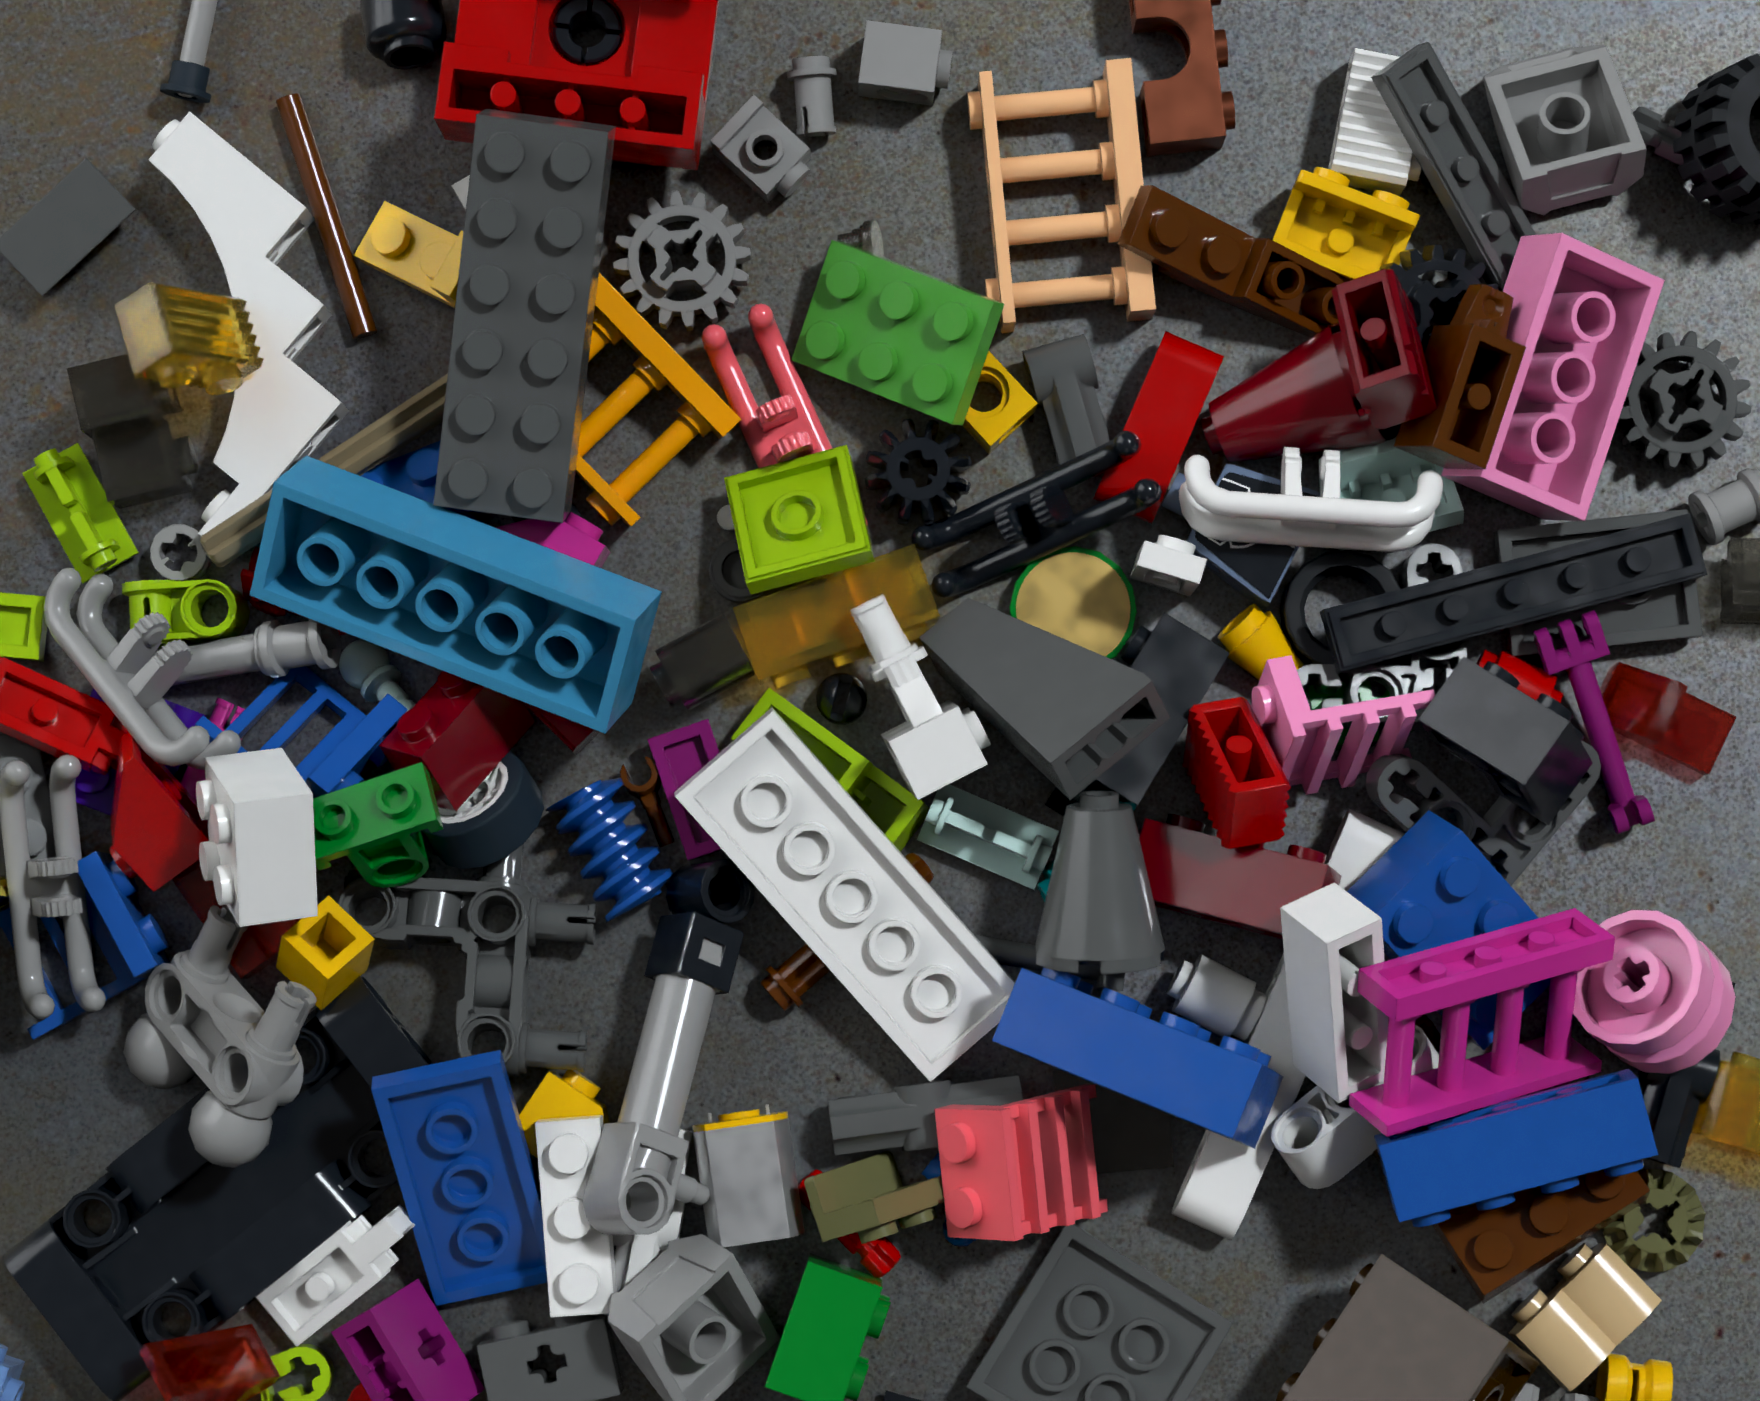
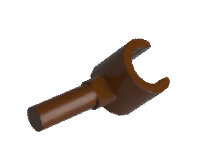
M645 756L652 773L647 783L640 786L633 785L630 782V777L624 764L620 770V777L628 793L640 799L643 809L646 810L659 847H663L675 841L661 808V801L657 793L661 786V779L656 764L651 758Z

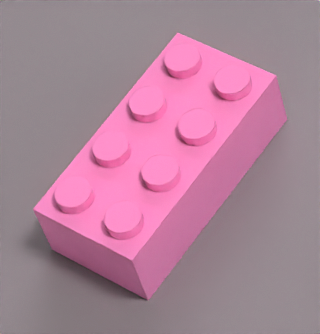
M1563 233L1521 236L1503 292L1514 298L1506 338L1525 346L1526 349L1486 469L1443 468L1441 476L1544 520L1585 521L1665 280Z

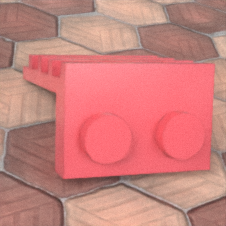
M1084 1084L1001 1106L952 1104L935 1109L946 1226L949 1238L1018 1241L1027 1234L1046 1233L1050 1231L1049 1228L1074 1225L1076 1220L1095 1219L1101 1217V1213L1108 1212L1107 1199L1099 1198L1089 1099L1097 1097L1095 1084Z

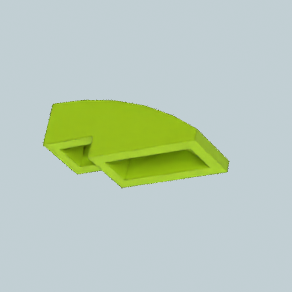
M769 687L731 739L734 741L773 707L901 852L925 820L930 808L922 800H918L910 791L875 767L868 759Z

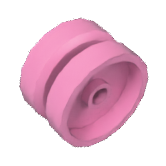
M1630 910L1603 921L1599 926L1615 937L1613 960L1586 967L1581 972H1578L1574 1016L1591 1036L1606 1045L1609 1051L1621 1061L1642 1072L1671 1074L1696 1065L1718 1047L1731 1024L1735 993L1730 972L1715 953L1703 942L1699 941L1685 925L1662 912Z

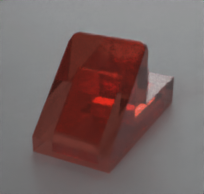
M1618 662L1602 693L1614 732L1702 775L1710 774L1736 716L1686 693L1688 685Z

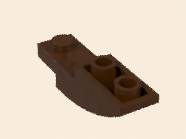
M1153 185L1140 186L1117 244L1159 265L1157 271L1243 311L1308 337H1313L1328 326L1339 322L1332 289L1336 285L1350 281L1269 238H1254Z

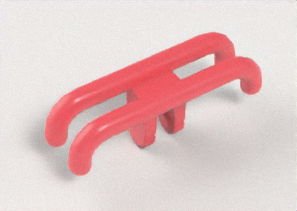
M761 303L751 307L748 313L749 323L755 339L781 394V397L771 400L758 407L724 328L720 325L712 324L703 330L701 338L704 348L731 409L741 418L738 422L739 427L758 468L832 449L769 306Z

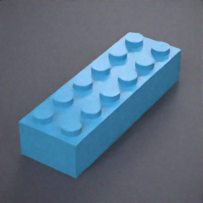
M306 455L274 481L250 596L606 734L633 702L662 591L440 506H434L432 503Z

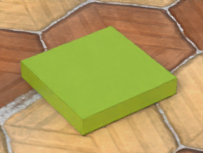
M847 445L724 478L745 582L751 595L875 562L854 466Z

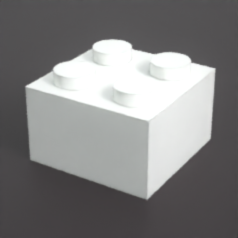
M282 748L204 757L206 780L197 781L196 801L201 820H208L209 841L200 842L199 860L204 880H212L214 883L218 904L228 906L239 927L318 916L313 793Z

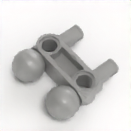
M212 906L191 950L178 952L174 955L171 963H162L150 974L145 987L147 1013L142 1014L127 1031L123 1053L130 1072L139 1081L157 1089H171L186 1084L195 1074L200 1077L210 1090L192 1108L188 1131L195 1150L212 1164L235 1168L254 1161L269 1144L273 1124L271 1115L274 1114L277 1106H285L293 1102L300 1092L303 1083L304 1067L295 1042L311 1008L315 1006L317 998L309 988L300 983L289 981V984H287L285 981H280L275 987V993L266 1011H264L228 969L232 955L248 926L239 927L227 906H222L221 909L218 906Z

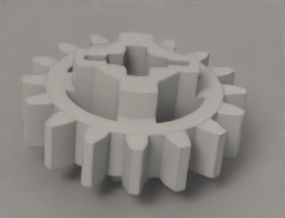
M678 190L672 191L670 206L661 208L660 204L653 197L647 199L650 216L644 220L640 216L630 213L627 220L635 232L632 237L617 236L615 241L617 248L628 253V258H622L613 262L616 274L631 275V279L620 287L623 297L631 298L640 295L642 298L638 302L636 311L644 318L654 309L658 310L659 324L664 329L669 327L674 316L682 317L687 331L694 330L695 315L702 313L712 324L717 323L718 316L715 306L722 302L728 307L735 308L738 305V300L733 291L730 290L732 285L748 286L750 281L749 275L737 268V264L752 260L750 248L734 245L745 235L742 224H733L726 227L724 223L729 214L728 207L721 204L711 213L706 211L705 194L700 192L694 198L692 205H683L682 197ZM677 221L694 222L689 229L668 231L663 227ZM718 239L725 251V266L722 276L709 264L708 257ZM644 247L656 258L657 266L650 275L648 283L645 282L640 268L641 254ZM690 249L694 250L692 255L696 268L690 271L685 267H681L675 273L672 272L673 266L669 255L673 251L680 255H685ZM696 290L703 295L689 301L671 300L677 292Z

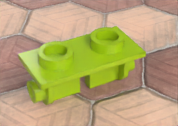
M79 443L70 446L58 453L56 448L41 453L33 460L36 466L22 473L74 569L79 572L83 584L87 583L94 575L103 574L139 554Z

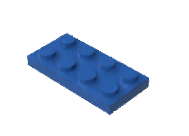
M501 1050L373 1076L371 1091L409 1219L415 1224L412 1229L435 1306L548 1283L540 1188Z

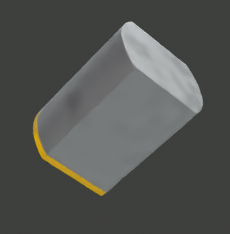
M766 1104V1114H760L759 1109L720 1114L718 1115L719 1121H712V1114L708 1113L709 1122L692 1125L700 1184L706 1185L710 1192L708 1201L703 1204L707 1237L722 1247L791 1238L805 1234L787 1111L770 1113L769 1104Z

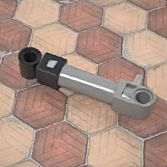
M730 859L682 866L672 874L667 884L666 899L672 915L661 916L659 919L644 974L645 977L655 980L621 1111L617 1123L604 1124L591 1175L584 1192L583 1206L586 1218L592 1227L602 1234H652L668 1223L673 1212L675 1199L685 1203L692 1202L703 1205L710 1197L709 1188L706 1185L698 1183L692 1177L681 1174L689 1141L679 1138L678 1135L715 995L729 993L744 936L742 931L725 924L741 920L749 913L754 903V884ZM709 885H710V887H711L712 894H713V895H712V902H711V900H710L709 893H708ZM628 1192L631 1198V1209L629 1212L626 1207V1195Z

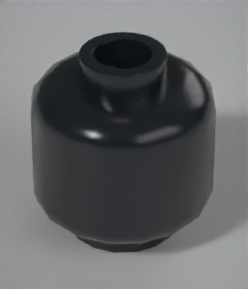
M442 0L360 1L366 47L375 58L384 61L389 67L401 70L422 67L434 58V54L440 50L446 41L447 30Z

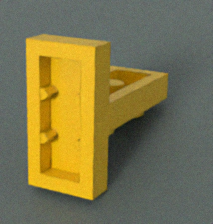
M384 201L354 256L364 264L455 308L463 231L461 230L457 236Z

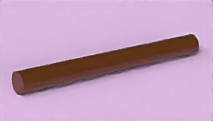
M298 93L283 96L276 100V104L353 339H361L377 333L376 325L301 96Z

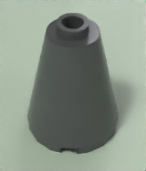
M1118 792L1079 793V803L1066 806L1035 944L1036 964L1039 966L1071 973H1079V964L1100 966V974H1116L1156 968L1161 965V960L1164 961V941L1133 809L1129 804L1119 803Z

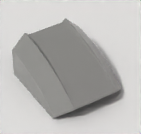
M1607 46L1573 47L1503 65L1483 76L1503 157L1522 209L1546 215L1551 210L1609 195L1619 196L1643 177L1647 148Z
M703 1234L668 1241L666 1250L621 1291L611 1294L608 1322L634 1362L664 1401H715L780 1339L734 1254Z

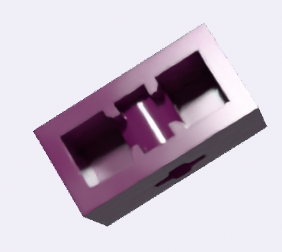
M419 1279L380 1300L331 1332L372 1401H469L485 1390Z

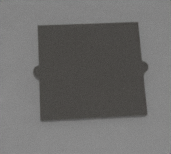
M1062 1070L1053 1071L1054 1092L1084 1084H1094ZM1095 1084L1097 1097L1089 1099L1097 1174L1174 1167L1170 1120H1173L1175 1116Z

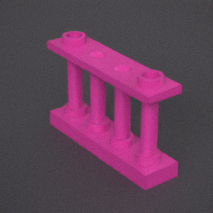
M1573 908L1359 968L1357 992L1388 1016L1389 1022L1384 1084L1349 1094V1106L1387 1137L1405 1134L1417 1127L1546 1088L1567 1085L1573 1080L1601 1072L1602 1060L1571 1037L1578 972H1581L1586 967L1613 960L1615 937L1582 912ZM1550 978L1545 1036L1519 1044L1524 988L1528 987L1531 983ZM1497 993L1492 1052L1466 1059L1470 1004L1479 998ZM1443 1009L1438 1068L1411 1076L1416 1019L1420 1018L1423 1014Z

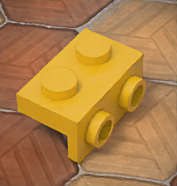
M1315 167L1313 173L1300 170L1273 236V241L1349 280L1377 272L1383 264L1395 263L1400 265V252L1406 249L1410 236L1420 218L1419 214L1408 210L1410 203L1407 200L1382 190H1374L1372 196L1348 187L1350 180L1346 176L1327 168Z

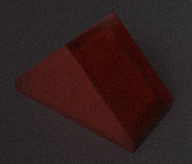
M253 1324L146 1343L139 1351L165 1401H247L275 1384L280 1377Z

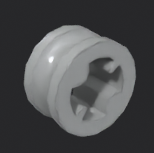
M173 524L163 528L155 535L150 546V558L154 568L163 577L175 581L199 580L207 572L211 560L201 546L200 539L202 536L198 534L199 531L185 524ZM182 537L191 538L192 541L188 544V547L197 550L195 562H184L181 571L171 570L170 567L174 564V561L168 557L165 558L167 547L178 546Z

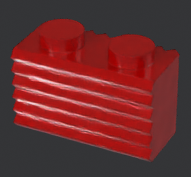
M1237 697L1193 705L1189 710L1183 767L1188 768L1187 775L1192 777L1191 784L1196 785L1195 793L1200 794V802L1204 803V810L1209 812L1208 819L1213 821L1212 828L1217 830L1216 837L1221 838V846L1233 849L1279 840L1285 835L1282 830L1286 826L1283 819L1287 817L1285 810L1289 806L1286 800L1290 798L1287 791L1291 789V786L1248 700L1244 697Z

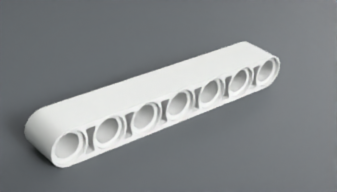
M1349 808L1334 836L1324 864L1329 865L1342 876L1339 886L1348 891L1405 833ZM1284 953L1266 991L1267 1000L1251 1033L1244 1041V1043L1260 1049V1052L1271 1056L1268 1068L1284 1076L1257 1145L1254 1149L1206 1129L1172 1208L1173 1215L1229 1240L1233 1239L1245 1216L1275 1147L1271 1140L1272 1128L1276 1120L1294 1104L1305 1079V1075L1293 1066Z

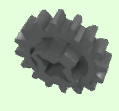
M1689 331L1684 335L1680 345L1675 344L1670 332L1661 334L1657 338V352L1644 342L1638 359L1640 365L1637 364L1624 407L1618 423L1627 422L1631 429L1621 439L1622 444L1626 446L1639 440L1644 445L1640 460L1646 463L1657 453L1662 454L1664 470L1667 471L1675 469L1681 457H1685L1686 463L1691 470L1698 469L1704 462V450L1715 460L1722 457L1727 451L1721 438L1734 442L1741 438L1744 431L1733 420L1734 418L1746 417L1751 413L1752 406L1737 401V395L1751 386L1749 380H1733L1730 372L1740 362L1737 356L1721 362L1716 357L1721 342L1715 339L1704 349L1698 348L1697 335L1693 331ZM1668 361L1689 362L1682 372L1669 374L1663 369L1657 371L1653 368ZM1710 378L1713 379L1718 388L1720 404L1713 400L1709 384ZM1692 381L1686 391L1688 396L1686 397L1685 404L1689 408L1668 422L1674 412L1672 407L1675 403V398L1672 394ZM1640 398L1648 403L1652 419L1650 425H1648L1642 414ZM1691 428L1697 433L1703 431L1707 434L1705 437L1691 442L1672 441V438L1679 430Z

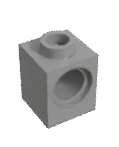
M866 20L858 80V96L933 106L935 88L948 89L953 51L941 49L942 30Z

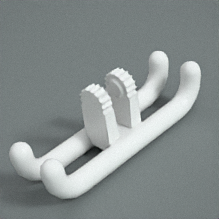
M1284 447L1280 494L1221 489L1211 479L1209 461L1201 455H1192L1185 462L1184 474L1186 481L1179 489L1182 515L1191 528L1207 538L1229 542L1394 552L1407 550L1419 544L1431 530L1435 510L1441 501L1443 480L1436 471H1424L1418 477L1415 496L1404 502L1340 498V451L1324 449L1319 463V478L1321 479L1320 497L1302 496V458L1299 452L1300 448Z

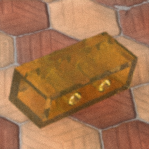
M915 544L875 557V562L830 573L733 607L759 684L772 681L775 690H781L811 679L808 668L833 660L835 669H841L872 657L850 610L881 594H884L910 644L921 641L919 637L930 629L929 625L935 624L940 619V614Z

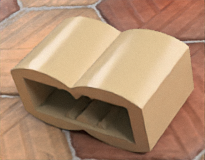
M1585 1243L1576 1248L1557 1268V1271L1563 1276L1559 1283L1546 1295L1540 1289L1535 1290L1512 1313V1317L1518 1323L1509 1334L1532 1358L1539 1362V1365L1562 1389L1570 1392L1584 1381L1614 1348L1630 1335L1662 1301L1607 1244L1598 1243L1593 1249H1590Z

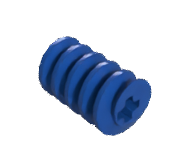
M621 778L596 781L546 809L548 812L567 810V814L556 825L555 829L558 834L579 832L578 838L568 848L570 856L576 857L589 854L592 856L590 861L580 871L581 877L583 879L603 877L604 881L592 895L594 901L600 902L615 899L616 904L604 918L606 923L661 894L660 888L673 874L670 868L650 871L649 864L660 853L658 846L637 847L636 843L648 830L646 823L625 825L624 820L636 807L634 801L613 803L611 798L624 784Z

